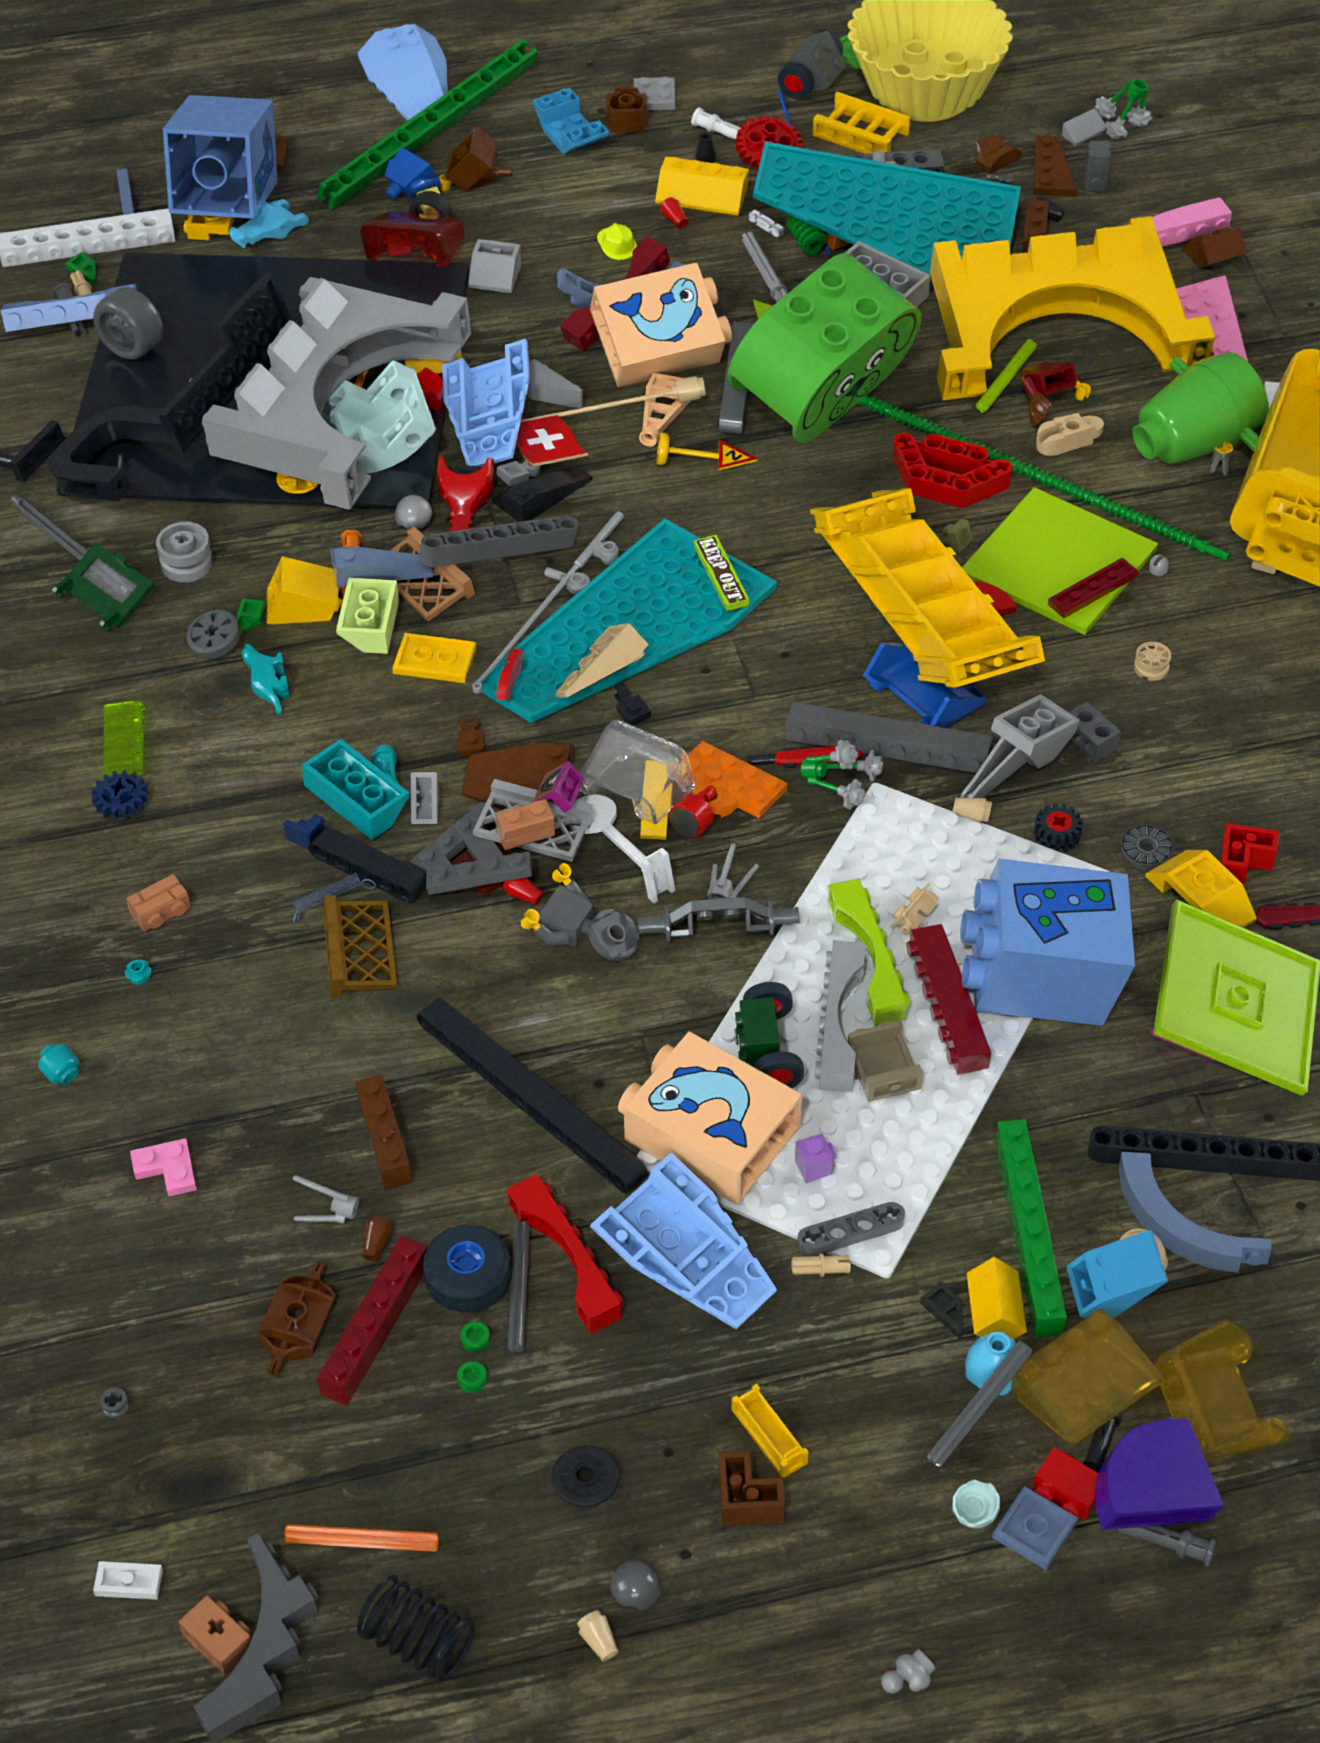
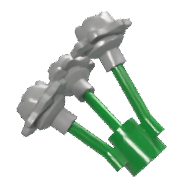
M1139 78L1129 79L1127 84L1113 98L1106 99L1102 96L1095 100V109L1100 117L1109 120L1115 117L1116 107L1114 105L1116 101L1126 91L1128 93L1127 96L1130 100L1122 115L1114 122L1106 121L1105 123L1106 134L1112 139L1118 140L1121 136L1127 137L1128 132L1123 126L1126 116L1132 125L1138 127L1146 126L1152 120L1151 112L1145 110L1146 107L1144 106L1147 94L1150 91L1144 80ZM1141 99L1140 105L1137 108H1131L1134 101Z
M839 740L838 746L835 747L836 751L831 752L829 755L807 757V759H804L801 764V775L804 779H808V784L833 790L838 795L843 796L844 807L851 810L854 805L858 806L864 800L865 790L861 787V782L854 779L847 787L842 785L838 787L819 779L826 776L827 769H857V771H865L869 775L870 781H874L877 775L882 774L883 761L881 756H875L874 750H871L865 761H857L855 763L858 757L855 746L851 745L849 740ZM831 760L832 762L837 761L838 763H825L823 761Z

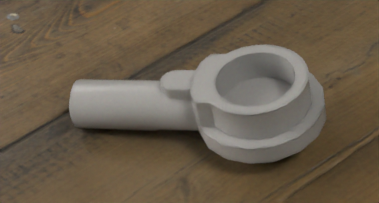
M547 567L544 575L561 581L566 573ZM574 573L565 585L567 590L576 595L590 583V578L584 573Z

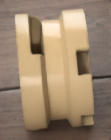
M1146 642L1137 648L1134 663L1136 674L1140 677H1148L1150 681L1163 679L1169 672L1171 661L1169 648L1158 642ZM1149 646H1155V648L1149 649Z

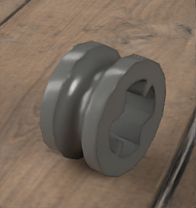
M110 1388L104 1391L100 1397L102 1412L108 1418H119L127 1412L129 1403L127 1395L122 1389ZM117 1398L119 1402H116L114 1407H110L113 1399Z

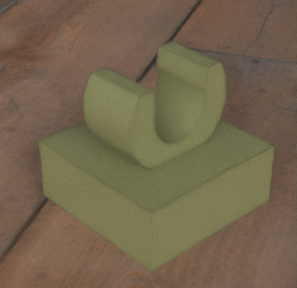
M960 519L955 525L948 524L943 529V532L948 534V538L945 540L946 543L950 544L956 553H961L973 541L968 520Z

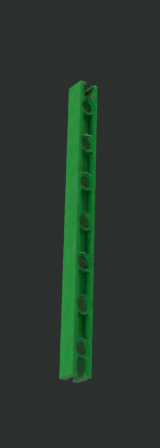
M524 38L320 183L317 198L323 202L326 200L325 196L329 194L328 207L332 211L384 174L387 169L388 160L395 158L401 148L413 153L533 66L538 50L532 48L531 52L524 55L525 48L529 43Z

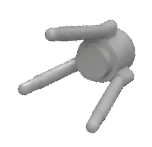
M735 844L730 846L718 880V866L714 864L712 867L710 888L707 893L709 899L736 898L759 868V865L755 864L733 890L732 882L726 877L734 855Z
M297 1175L293 1176L294 1181L334 1197L331 1211L336 1214L295 1216V1221L338 1222L344 1224L346 1218H355L359 1206V1197L337 1192Z

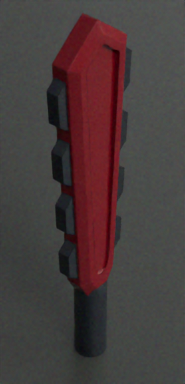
M1315 902L1305 903L1304 905L1286 903L1284 906L1265 904V906H1260L1255 913V922L1264 929L1278 930L1284 926L1296 928L1301 927L1303 924H1309L1310 926L1320 925V905H1317Z

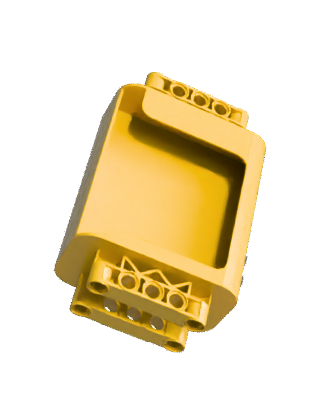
M1304 349L1293 356L1275 392L1234 505L1230 524L1238 536L1249 541L1246 548V554L1249 558L1317 586H1320V350Z

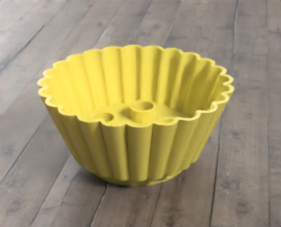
M864 0L862 8L855 9L852 13L854 19L848 22L850 30L848 38L873 97L878 99L879 103L882 106H886L887 109L911 117V120L919 122L946 120L964 112L966 107H972L976 100L981 98L1007 53L1008 45L1013 38L1009 33L1012 25L1005 20L1006 13L996 9V3L991 0Z

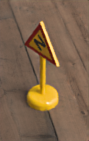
M661 432L659 436L657 465L666 464L668 453L718 459V471L758 461L757 458L719 440V453L669 447V435Z

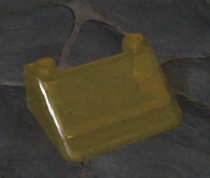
M1228 1319L1215 1324L1158 1357L1154 1366L1156 1377L1172 1418L1189 1419L1206 1461L1277 1445L1291 1437L1285 1423L1277 1418H1269L1259 1422L1236 1366L1249 1360L1252 1352V1342L1248 1332Z

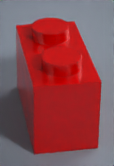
M1054 1447L1036 1472L1033 1489L1049 1501L1052 1500L1066 1511L1087 1521L1096 1507L1095 1487L1098 1473Z

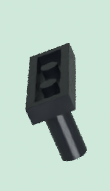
M51 420L16 456L0 452V466L12 469L16 479L25 482L65 440L59 422Z

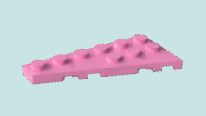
M1226 275L1177 288L1176 290L1186 319L1209 317L1215 335L1210 357L1224 352L1237 353L1248 361Z

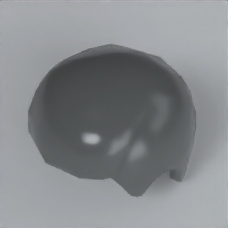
M630 1560L617 1566L610 1579V1591L617 1602L624 1608L630 1606L643 1611L656 1603L661 1593L660 1580L647 1563L639 1560Z

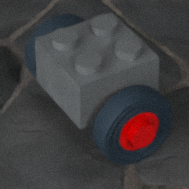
M818 29L813 32L790 57L792 63L785 65L779 72L778 84L782 92L792 99L802 100L812 92L828 88L846 67L842 57L843 44L840 38L828 29Z

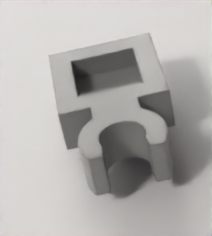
M527 460L522 464L514 461L498 466L496 475L507 485L512 486L529 480V476H538L541 466L533 467Z

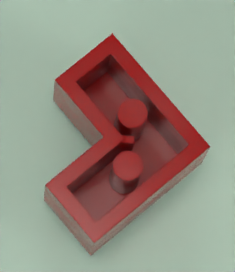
M1226 823L1221 844L1220 863L1243 886L1248 867L1273 871L1279 831Z

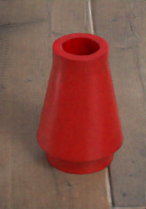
M669 197L661 203V214L679 229L684 228L688 224V219L679 200Z
M526 877L505 881L503 884V890L507 891V895L529 902L535 906L540 902L544 894Z

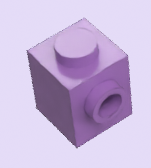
M822 1133L795 1142V1162L805 1183L832 1175L833 1159L836 1158L832 1143H827Z

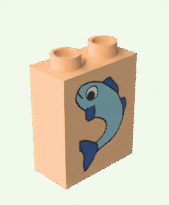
M697 263L594 287L590 311L617 387L650 380L653 372L671 375L720 362L724 345L732 341L731 328L726 316H716L712 305L717 303L715 283L711 277L702 278Z
M689 1031L675 1048L667 1044L660 1049L651 1066L652 1075L643 1086L636 1082L632 1083L623 1093L618 1105V1111L624 1115V1132L627 1142L660 1161L672 1152L709 1189L738 1205L801 1127L802 1094Z

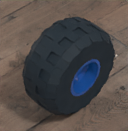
M466 1224L444 1230L431 1241L424 1254L423 1275L427 1290H429L431 1297L436 1302L449 1310L467 1313L484 1310V1308L492 1306L504 1295L511 1279V1261L506 1244L500 1239L498 1234L483 1226Z

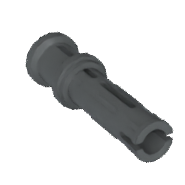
M60 283L53 289L56 299L75 297L73 296V288L69 283ZM82 320L68 322L75 338L80 339L78 332H80L82 338L86 336L87 330Z
M1162 1526L1119 1529V1533L1175 1550V1554L1178 1557L1183 1558L1187 1556L1202 1561L1204 1566L1207 1567L1211 1563L1217 1541L1213 1538L1209 1541L1191 1535L1189 1530H1182L1180 1533Z

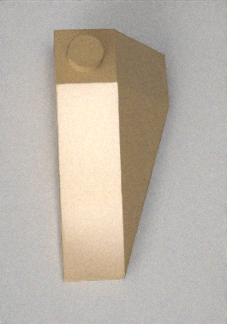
M630 623L609 626L589 648L592 653L579 661L578 665L581 668L575 670L567 677L555 695L558 698L568 697L626 665L637 662L643 657V650L648 646V643Z

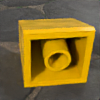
M282 556L267 588V624L330 621L334 612H338L341 605V598L338 597L340 587L336 585L333 569Z

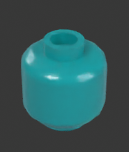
M50 1044L40 1052L41 1058L38 1062V1068L52 1084L66 1085L79 1074V1059L67 1045L58 1044L54 1046Z

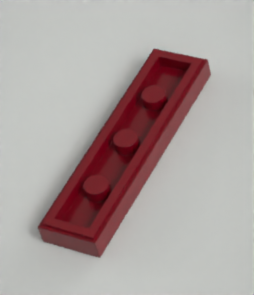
M1122 557L1050 597L1048 605L1064 619L1138 577L1139 571Z

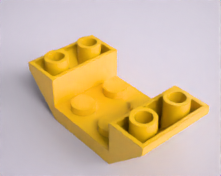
M1186 850L1146 873L1145 877L1161 893L1174 888L1193 907L1243 928L1256 921V915L1243 884L1208 850Z

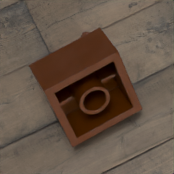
M476 126L451 151L445 178L467 192L488 185L502 176H512L513 170L512 167L498 165L497 141Z

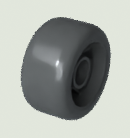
M128 287L118 288L103 298L94 309L93 321L100 339L113 353L122 358L130 360L139 359L157 346L162 339L163 322L158 310L144 294Z

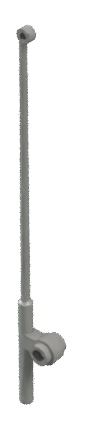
M617 511L575 560L574 566L479 680L472 685L474 693H481L483 691L481 683L570 580L571 575L578 569H581L591 556L600 558L606 565H611L619 558L617 545L612 541H604L624 518L621 512Z

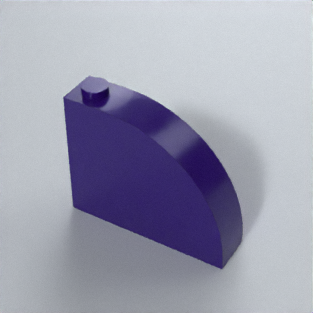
M1171 1417L1134 1428L1119 1441L1106 1458L1096 1480L1095 1503L1103 1530L1208 1522L1224 1506L1189 1419H1175Z

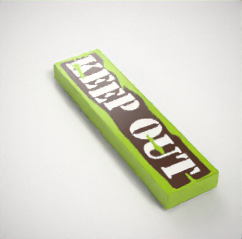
M717 535L694 540V548L725 610L730 611L749 606V598Z

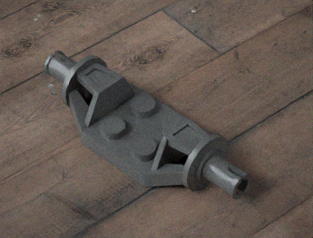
M746 897L693 900L670 914L668 905H664V914L662 916L638 917L639 934L663 932V935H666V943H670V938L693 937L692 917H696L697 921L713 920V916L723 915V919L729 920L738 919L740 914H744L746 933L768 932L769 936H773L776 925L799 924V908L774 909L771 898L766 900V906ZM750 916L766 921V925H750ZM687 919L688 930L672 931L673 926Z

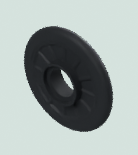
M591 1445L576 1446L567 1450L558 1458L552 1471V1483L556 1493L565 1502L577 1507H592L603 1503L611 1497L619 1482V1469L614 1458L605 1450ZM582 1470H589L594 1474V1478L589 1482H582L577 1478V1475Z

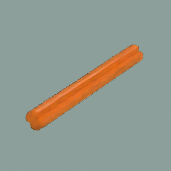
M288 1524L284 1534L287 1543L433 1552L437 1551L439 1536L434 1532Z

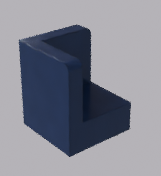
M314 814L308 822L301 819L297 823L286 820L283 823L286 839L309 850L308 845L325 827L324 817Z

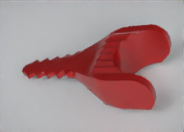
M444 456L438 457L437 480L439 495L450 510V518H452L449 521L450 525H452L449 531L470 529L469 526L473 524L471 519L474 518V513L492 496L495 478L494 458H487L484 466L478 471L462 475L454 473L446 467Z

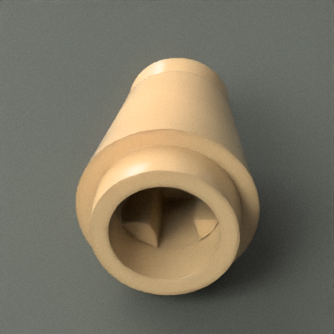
M956 797L953 813H958L979 823L981 821L988 822L992 802L986 801V798Z
M599 1610L587 1614L578 1621L577 1625L580 1628L578 1633L601 1658L602 1662L611 1659L619 1652L605 1615L602 1616Z

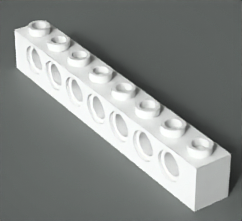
M169 209L0 233V258L2 266L7 267L75 257L81 252L88 255L176 242L171 213H169Z

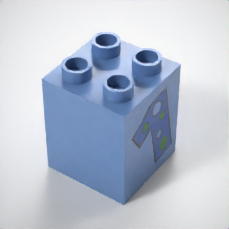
M189 95L164 126L163 139L169 213L255 218L264 201H266L277 184L273 100Z
M999 858L990 879H978L974 892V910L964 911L960 925L961 942L972 943V955H967L963 963L962 986L963 988L974 989L975 1011L1103 1026L1135 967L1128 874Z

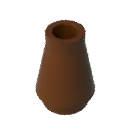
M371 1216L369 1221L365 1223L362 1258L372 1262L379 1260L380 1254L393 1232L391 1221L383 1217Z

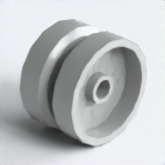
M178 522L167 526L157 536L156 547L163 574L170 580L193 582L207 575L213 567L209 535L201 525L193 522Z

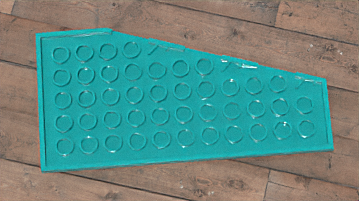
M765 142L753 198L853 245L860 241L930 275L934 243L956 240L961 260L964 245L1009 240V245H1011L1021 187Z
M664 518L514 647L524 649L521 673L515 681L510 700H501L496 697L501 672L505 664L510 662L506 661L509 653L503 657L481 683L482 693L530 723H533L732 630L777 589V581L726 553L749 598V606L726 611L694 548V540L701 538ZM630 623L648 643V646L643 650V657L637 662L626 665L568 697L558 698L555 695L567 677L575 670L581 668L578 665L579 661L592 653L589 648L609 626Z

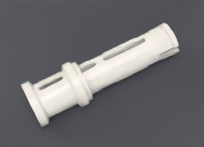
M697 108L692 116L691 123L693 126H701L710 133H721L736 140L738 129H741L738 126L721 120L716 114L711 115L704 112L702 108Z

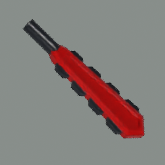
M818 745L814 748L802 746L800 749L784 748L782 751L774 754L747 755V763L750 765L776 764L785 768H795L796 766H801L802 761L807 759V757L829 755L831 752L836 751V746ZM856 750L858 752V757L856 758L855 763H857V761H859L864 756L863 752L860 750ZM831 760L823 761L825 763H838L837 761L832 762Z

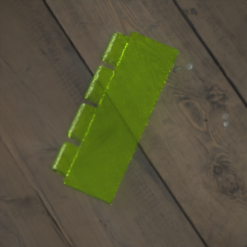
M128 701L104 705V775L106 774L111 777L113 776V771L120 775L123 770L127 771V775L133 772L137 776L144 774V704L142 702Z

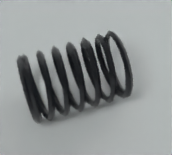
M391 1574L383 1578L369 1594L358 1617L357 1632L359 1637H364V1640H370L376 1636V1646L378 1648H382L389 1643V1655L393 1656L402 1651V1663H408L415 1658L414 1667L416 1671H420L428 1665V1678H434L436 1683H442L455 1673L464 1660L474 1638L475 1625L474 1620L469 1618L462 1620L458 1611L449 1613L446 1604L436 1605L434 1597L430 1595L423 1597L421 1589L415 1588L411 1590L409 1582H398L397 1575ZM393 1580L394 1584L384 1592L372 1608L362 1631L363 1621L372 1601L381 1588L388 1581ZM399 1587H405L406 1593L396 1601ZM411 1595H418L419 1600L409 1608ZM389 1597V1600L385 1608L383 1609L382 1613L375 1621V1623L371 1626V1623L375 1615L377 1614L378 1610ZM404 1602L397 1622L391 1632L381 1642L388 1622ZM430 1602L431 1608L421 1617L424 1603ZM439 1609L444 1610V1616L434 1624L436 1611ZM416 1611L414 1620L408 1632L406 1633L405 1637L400 1642V1644L394 1649L396 1640L402 1628L406 1624L407 1620L411 1617V1615ZM456 1617L457 1623L446 1633L449 1618ZM429 1618L421 1639L410 1655L407 1656L414 1637ZM469 1625L468 1637L452 1667L442 1677H439V1674L453 1655L461 1631ZM441 1627L440 1633L437 1637L434 1646L432 1647L428 1656L420 1664L421 1657L428 1643L430 1642L434 1634L437 1632V1630Z

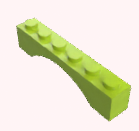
M860 878L829 884L828 903L835 922L849 929L862 943H866L865 947L872 958L874 975L867 989L866 1005L874 1026L906 1019L907 1008L910 1007V998L908 992H903L902 978L899 970H895L893 967V954L891 949L887 950L885 946L886 937L884 930L878 928L877 912L875 908L870 907L868 889L863 888Z

